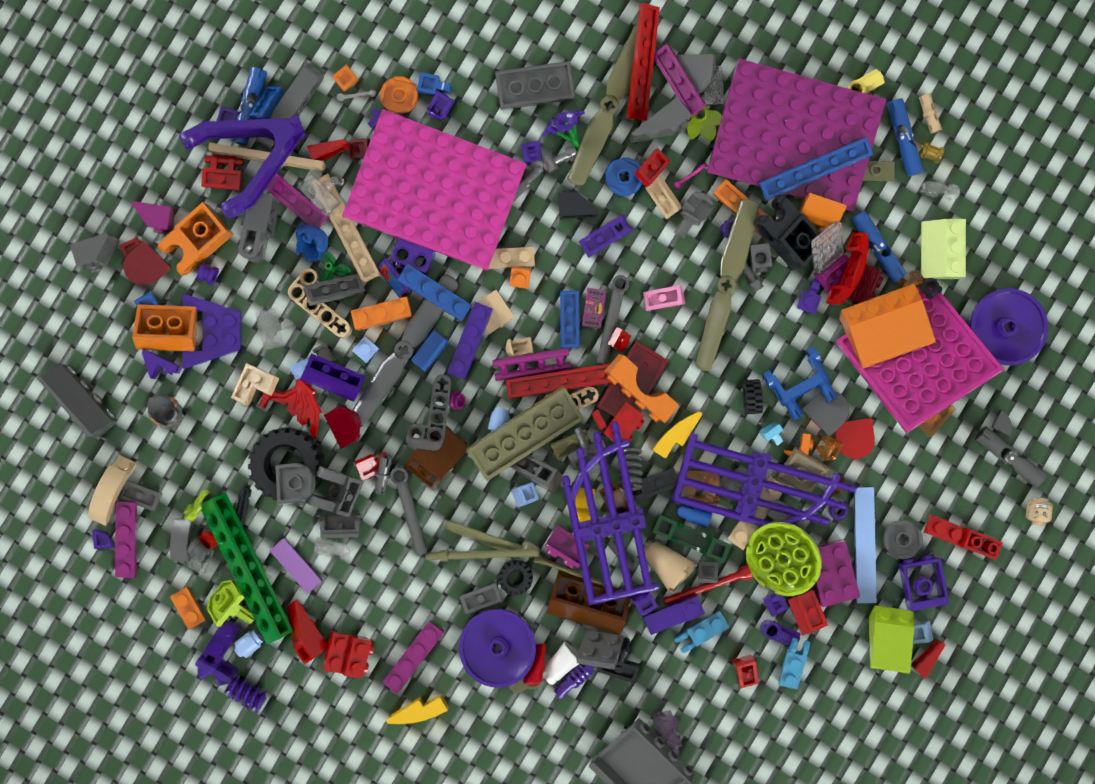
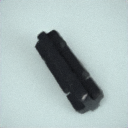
M245 487L240 490L241 498L238 500L236 509L237 516L242 525L245 524V515H247L250 502L249 497H251L252 493L250 488Z

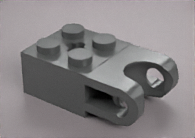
M263 193L256 204L247 210L241 218V225L243 227L238 247L239 254L253 263H259L264 259L268 239H273L281 202L274 195Z

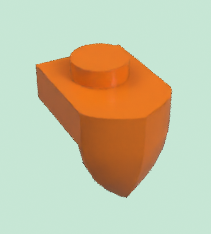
M802 433L799 450L808 455L809 450L813 448V439H810L811 434ZM784 450V453L788 456H791V454L794 452Z

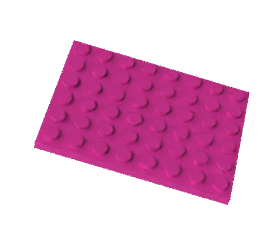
M382 109L342 217L488 271L527 164Z

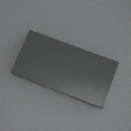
M570 61L495 71L500 110L575 100Z

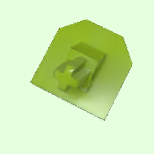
M233 580L222 582L209 598L207 610L215 625L219 627L229 616L234 617L236 615L247 624H251L254 621L251 612L242 606L243 602L241 601L244 599V595Z

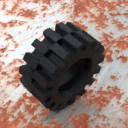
M759 379L743 380L742 395L745 414L763 413L761 381Z
M521 560L508 561L502 566L498 575L501 589L513 596L526 593L533 582L531 568ZM513 570H518L523 574V581L518 585H513L508 580V575Z

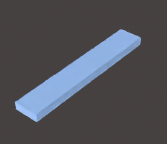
M857 487V491L853 492L855 578L861 598H857L856 603H877L874 487Z

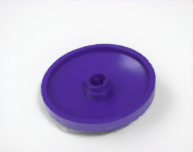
M1000 289L989 293L974 307L969 321L971 330L999 364L1005 366L1022 364L1035 357L1043 348L1048 335V319L1044 308L1032 295L1018 289Z
M490 609L476 615L465 626L459 642L460 659L467 673L480 684L494 688L507 687L524 678L533 666L537 652L535 635L530 625L520 615L506 609Z

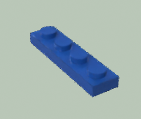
M409 264L405 265L397 278L398 282L459 321L464 319L472 306Z

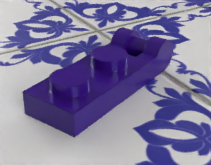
M624 214L579 241L588 258L633 231L632 226H629L626 222L627 218ZM618 224L622 228L620 232H618L615 228V226Z
M225 620L221 627H218L195 666L200 669L203 667L208 670V673L213 675L241 627ZM208 656L214 659L213 663L206 661Z

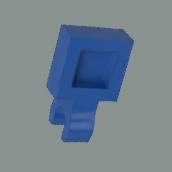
M421 72L417 92L434 96L438 90L451 94L452 86L450 83L439 82L440 76Z

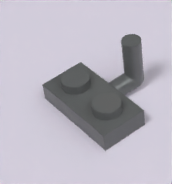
M579 427L574 431L580 446L584 450L586 462H588L597 453L595 442L589 446L582 428ZM602 440L601 442L603 443V447L606 448L605 443ZM577 450L568 455L573 470L579 468V458L577 457Z

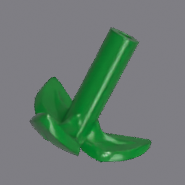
M326 252L322 257V263L327 270L321 273L320 282L334 279V273L344 277L350 273L351 269L344 263L335 267V257L331 253Z

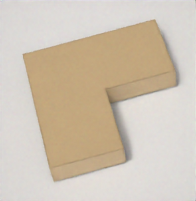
M246 363L231 398L249 406L256 389L272 396L279 378Z

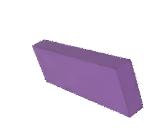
M283 538L270 550L307 594L323 581L286 538Z

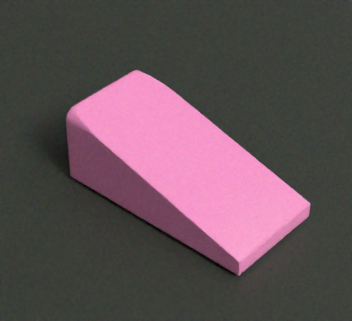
M682 285L643 292L646 311L686 304Z

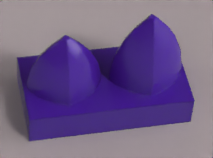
M208 656L206 661L213 663L214 659ZM222 659L213 674L217 686L229 684L239 669ZM203 667L201 669L198 668L199 679L206 678L211 674Z

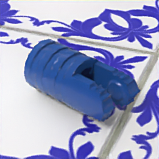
M683 504L677 506L678 516L687 519L688 522L704 528L708 527L712 517L711 512Z

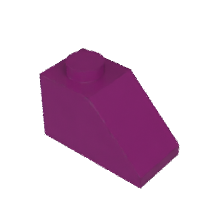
M132 201V206L149 228L154 229V233L165 234L166 231H172L175 209L169 206Z

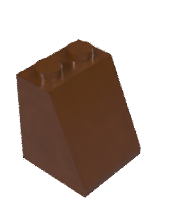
M446 425L442 447L435 451L417 448L411 454L404 467L434 491L467 452L466 448L469 446L464 439L454 435L452 430ZM431 437L433 441L439 440L437 437Z

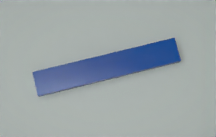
M864 137L759 182V186L765 201L874 154L867 137Z

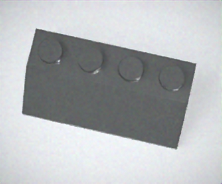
M60 364L37 378L88 437H101L118 422L114 418L116 416L110 408H105L101 397L90 391V385L76 375L78 372L73 366Z

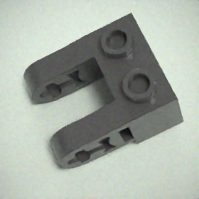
M319 466L316 475L332 482L325 497L312 494L305 503L338 515L350 517L364 481L349 474Z

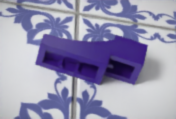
M695 594L643 616V619L650 634L653 635L677 624L704 615L705 612L698 596Z

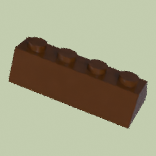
M558 570L546 613L621 635L626 622L631 596L588 605L583 579ZM592 582L595 596L606 594L604 586ZM613 586L614 592L624 590Z

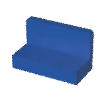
M433 330L411 361L427 372L449 341Z

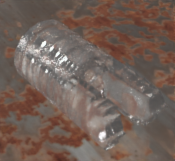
M320 537L316 539L314 554L344 557L351 553L348 545L337 543V540Z

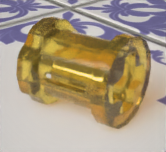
M925 141L920 151V158L925 157L934 160L935 163H939L944 153V147L938 148L929 145V142Z

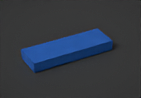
M560 291L561 348H580L579 291Z

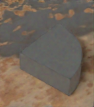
M999 411L991 428L1006 436H1010L1012 433L1011 420L1005 412Z

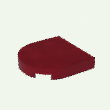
M144 239L126 255L123 263L126 277L131 282L142 286L155 283L171 269V266Z
M342 405L324 415L340 449L347 447L360 438V427L362 425L358 414L354 410H350L347 406Z

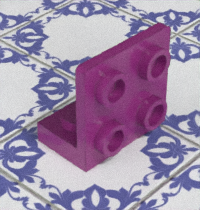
M557 525L545 544L547 553L555 558L560 556L563 558V563L572 569L574 566L579 568L580 562L574 535ZM583 542L586 553L590 545Z

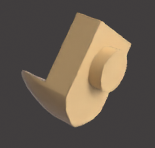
M531 337L512 341L509 338L506 343L507 355L514 357L533 354L534 349Z

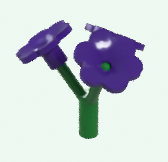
M585 111L561 112L555 120L552 117L542 138L549 133L555 136L557 134L570 141L578 152L581 143L577 138L576 125L578 124V117L584 115ZM565 130L568 131L571 137L563 134L562 132Z

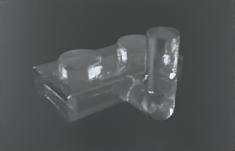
M312 175L301 186L300 190L326 216H329L341 203L330 190L335 185L342 186L344 180L333 176L323 185Z
M274 308L255 313L264 350L284 346L281 330L292 328L294 322L284 319L283 322L279 323Z

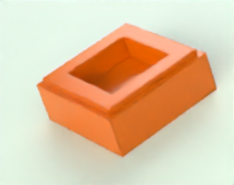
M347 64L332 75V78L344 92L359 81Z

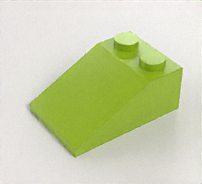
M874 606L869 616L870 668L910 673L914 636L913 611Z

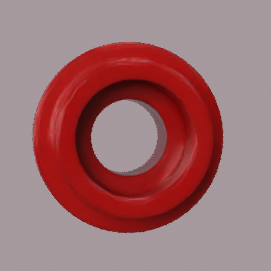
M207 531L201 533L199 537L202 541L201 543L208 549L215 548L217 542L214 535Z

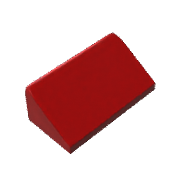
M543 643L537 644L535 661L523 680L525 685L538 686L543 680L546 645Z

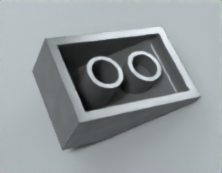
M676 97L633 131L629 141L631 144L671 136L676 132L680 134L688 127L691 113Z

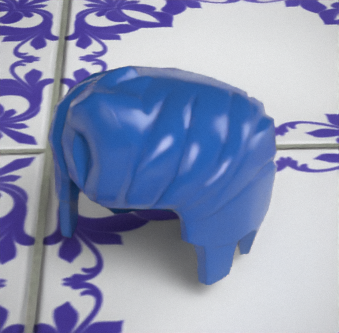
M301 222L296 230V254L299 255L300 252H303L308 261L322 260L328 247L327 234L319 227Z

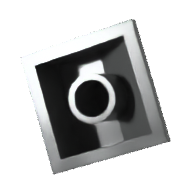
M104 233L70 244L76 266L91 273L101 271L102 267L108 265L120 241L118 237Z

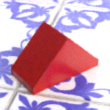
M751 654L732 659L741 689L759 684L756 661Z

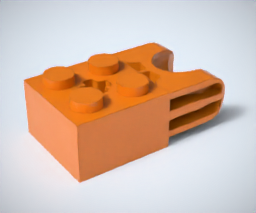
M202 202L159 242L158 248L164 253H170L178 247L182 248L183 258L176 268L177 272L184 276L198 267L231 238L234 233L210 205Z

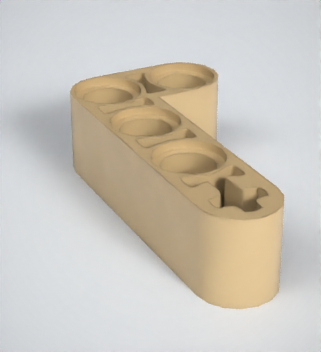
M313 269L303 270L289 287V297L335 335L341 338L349 337L352 333V326L328 305L321 303L317 304L314 310L309 309V303L303 288L305 285L319 283L320 275ZM313 273L315 276L314 281L307 283V275ZM297 288H301L303 291L299 298L294 296V291ZM327 312L332 313V319L329 322H325L323 319L324 314ZM337 322L341 326H345L346 332H340V329L334 324Z

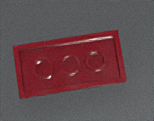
M635 341L626 357L638 367L636 374L638 388L643 394L649 395L669 360ZM610 383L597 405L599 409L613 417L616 416L625 402L636 410H640L634 403L636 400L632 396L630 398L620 391L622 387L619 384L614 385L613 383Z

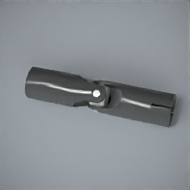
M987 426L980 430L981 433L978 432L975 440L1007 465L1011 464L1014 471L1033 487L1037 488L1044 482L1047 477L1044 472L1028 459L1018 456V452ZM1010 448L1011 450L1005 453L1003 459L1000 455L1002 449Z

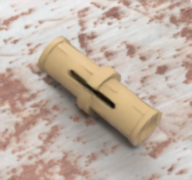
M931 93L918 97L924 113L922 115L926 119L930 134L942 130L937 115L938 110L935 109Z

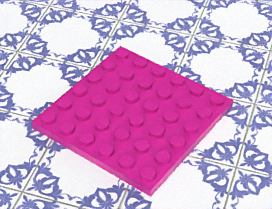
M919 288L917 290L922 298L935 337V343L862 369L847 335L845 334L836 340V344L906 434L1003 371V367L942 293H937L933 299L929 300L923 292L919 291Z

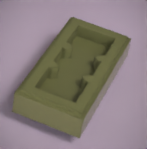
M868 161L863 181L893 182L895 162Z
M586 429L582 430L588 442V445L590 446L591 441L588 436V433ZM576 434L550 443L556 460L567 457L577 448L581 447Z

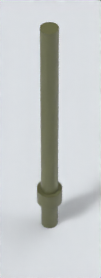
M539 549L456 552L440 550V552H427L425 559L447 562L450 559L539 557Z

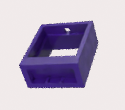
M934 554L922 556L923 559L920 560L909 558L904 559L903 563H898L906 608L910 611L950 604L941 558L934 557ZM932 564L938 595L913 600L907 568Z

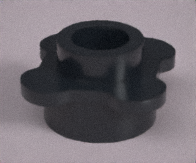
M928 278L924 284L919 285V291L923 292L926 298L931 300L937 293L940 294L942 292V287L939 286V283L934 278Z

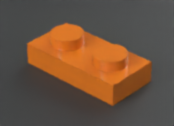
M189 586L170 596L188 630L207 620Z

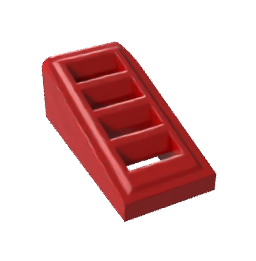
M345 139L307 146L311 158L319 161H325L352 147Z
M936 639L911 663V667L922 678L926 679L946 645Z

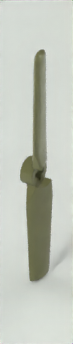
M637 25L634 26L607 80L606 97L601 100L599 111L589 121L567 180L575 185L585 184L612 130L613 116L618 111V103L629 92ZM611 103L614 109L607 111L605 105Z
M741 200L721 259L722 278L718 282V291L710 304L696 361V367L702 371H710L731 310V296L737 292V279L745 268L754 231L753 222L757 218L759 204L754 200ZM730 281L732 288H728L726 291L724 284H728Z
M450 520L445 523L446 530L496 550L539 549L540 552L539 547L530 543L523 542L522 545ZM541 555L539 557H529L533 558L535 563L547 565L583 579L581 571L551 561ZM591 576L593 583L604 586L602 579Z

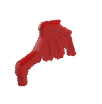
M299 378L292 389L285 392L274 390L272 396L263 392L259 403L261 408L265 409L269 401H276L282 405L288 403L287 411L293 417L297 415V421L302 426L307 424L308 418L310 419L311 427L309 432L315 439L317 438L319 418L322 411L315 397L316 391L307 382Z

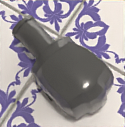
M694 192L683 205L680 213L683 220L674 231L680 238L684 239L692 225L699 226L701 221L713 210L714 203L706 193Z

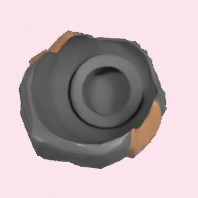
M168 395L150 397L148 400V415L150 420L157 426H161V428L175 427L182 419V406L174 397Z

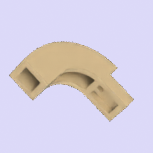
M119 455L112 466L109 465L91 499L88 512L89 519L105 526L108 524L116 512V501L120 491L135 470L136 462Z

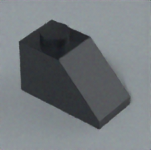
M572 189L562 190V193H558L559 219L597 217L598 210L578 192H573Z

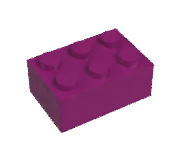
M840 539L817 545L821 555L822 567L820 576L813 586L820 606L826 607L861 598L846 541Z

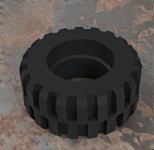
M296 428L273 429L269 433L263 434L259 438L260 440L254 443L252 447L253 452L249 453L248 457L251 459L250 464H248V470H251V475L249 476L251 481L255 482V488L261 490L264 496L271 497L272 500L277 501L276 478L270 469V459L274 451L280 447H294L302 454L304 465L308 466L314 473L316 480L315 489L318 487V483L322 481V478L316 475L319 466L325 467L323 461L325 456L321 452L322 447L315 441L312 435H308L305 431Z

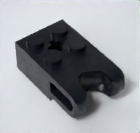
M777 195L771 203L776 213L775 221L769 216L761 215L754 220L753 224L791 270L804 268L819 252L814 253V248L820 244L821 249V243L825 238L821 239L820 232L804 213L801 214L786 196ZM819 237V242L813 246V241Z

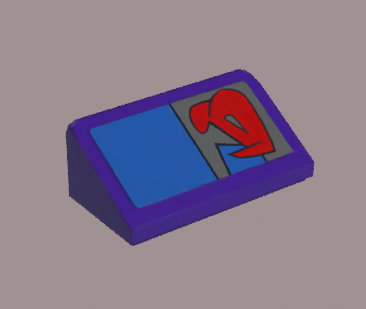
M388 258L383 259L378 266V270L396 295L401 298L410 289L397 281L400 274Z

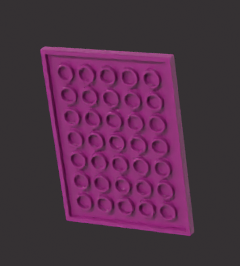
M738 59L707 173L759 186V182L864 137H867L872 149L886 99ZM870 156L784 194L805 199L809 193L847 205L845 210L854 212Z

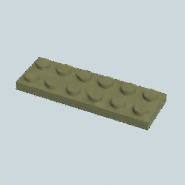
M562 386L467 447L466 450L486 481L576 425L584 417L566 388Z

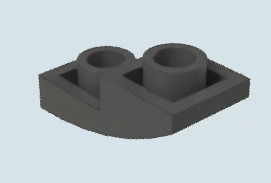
M174 519L170 540V560L190 561L191 554L187 550L192 543L190 540L194 527L193 521Z

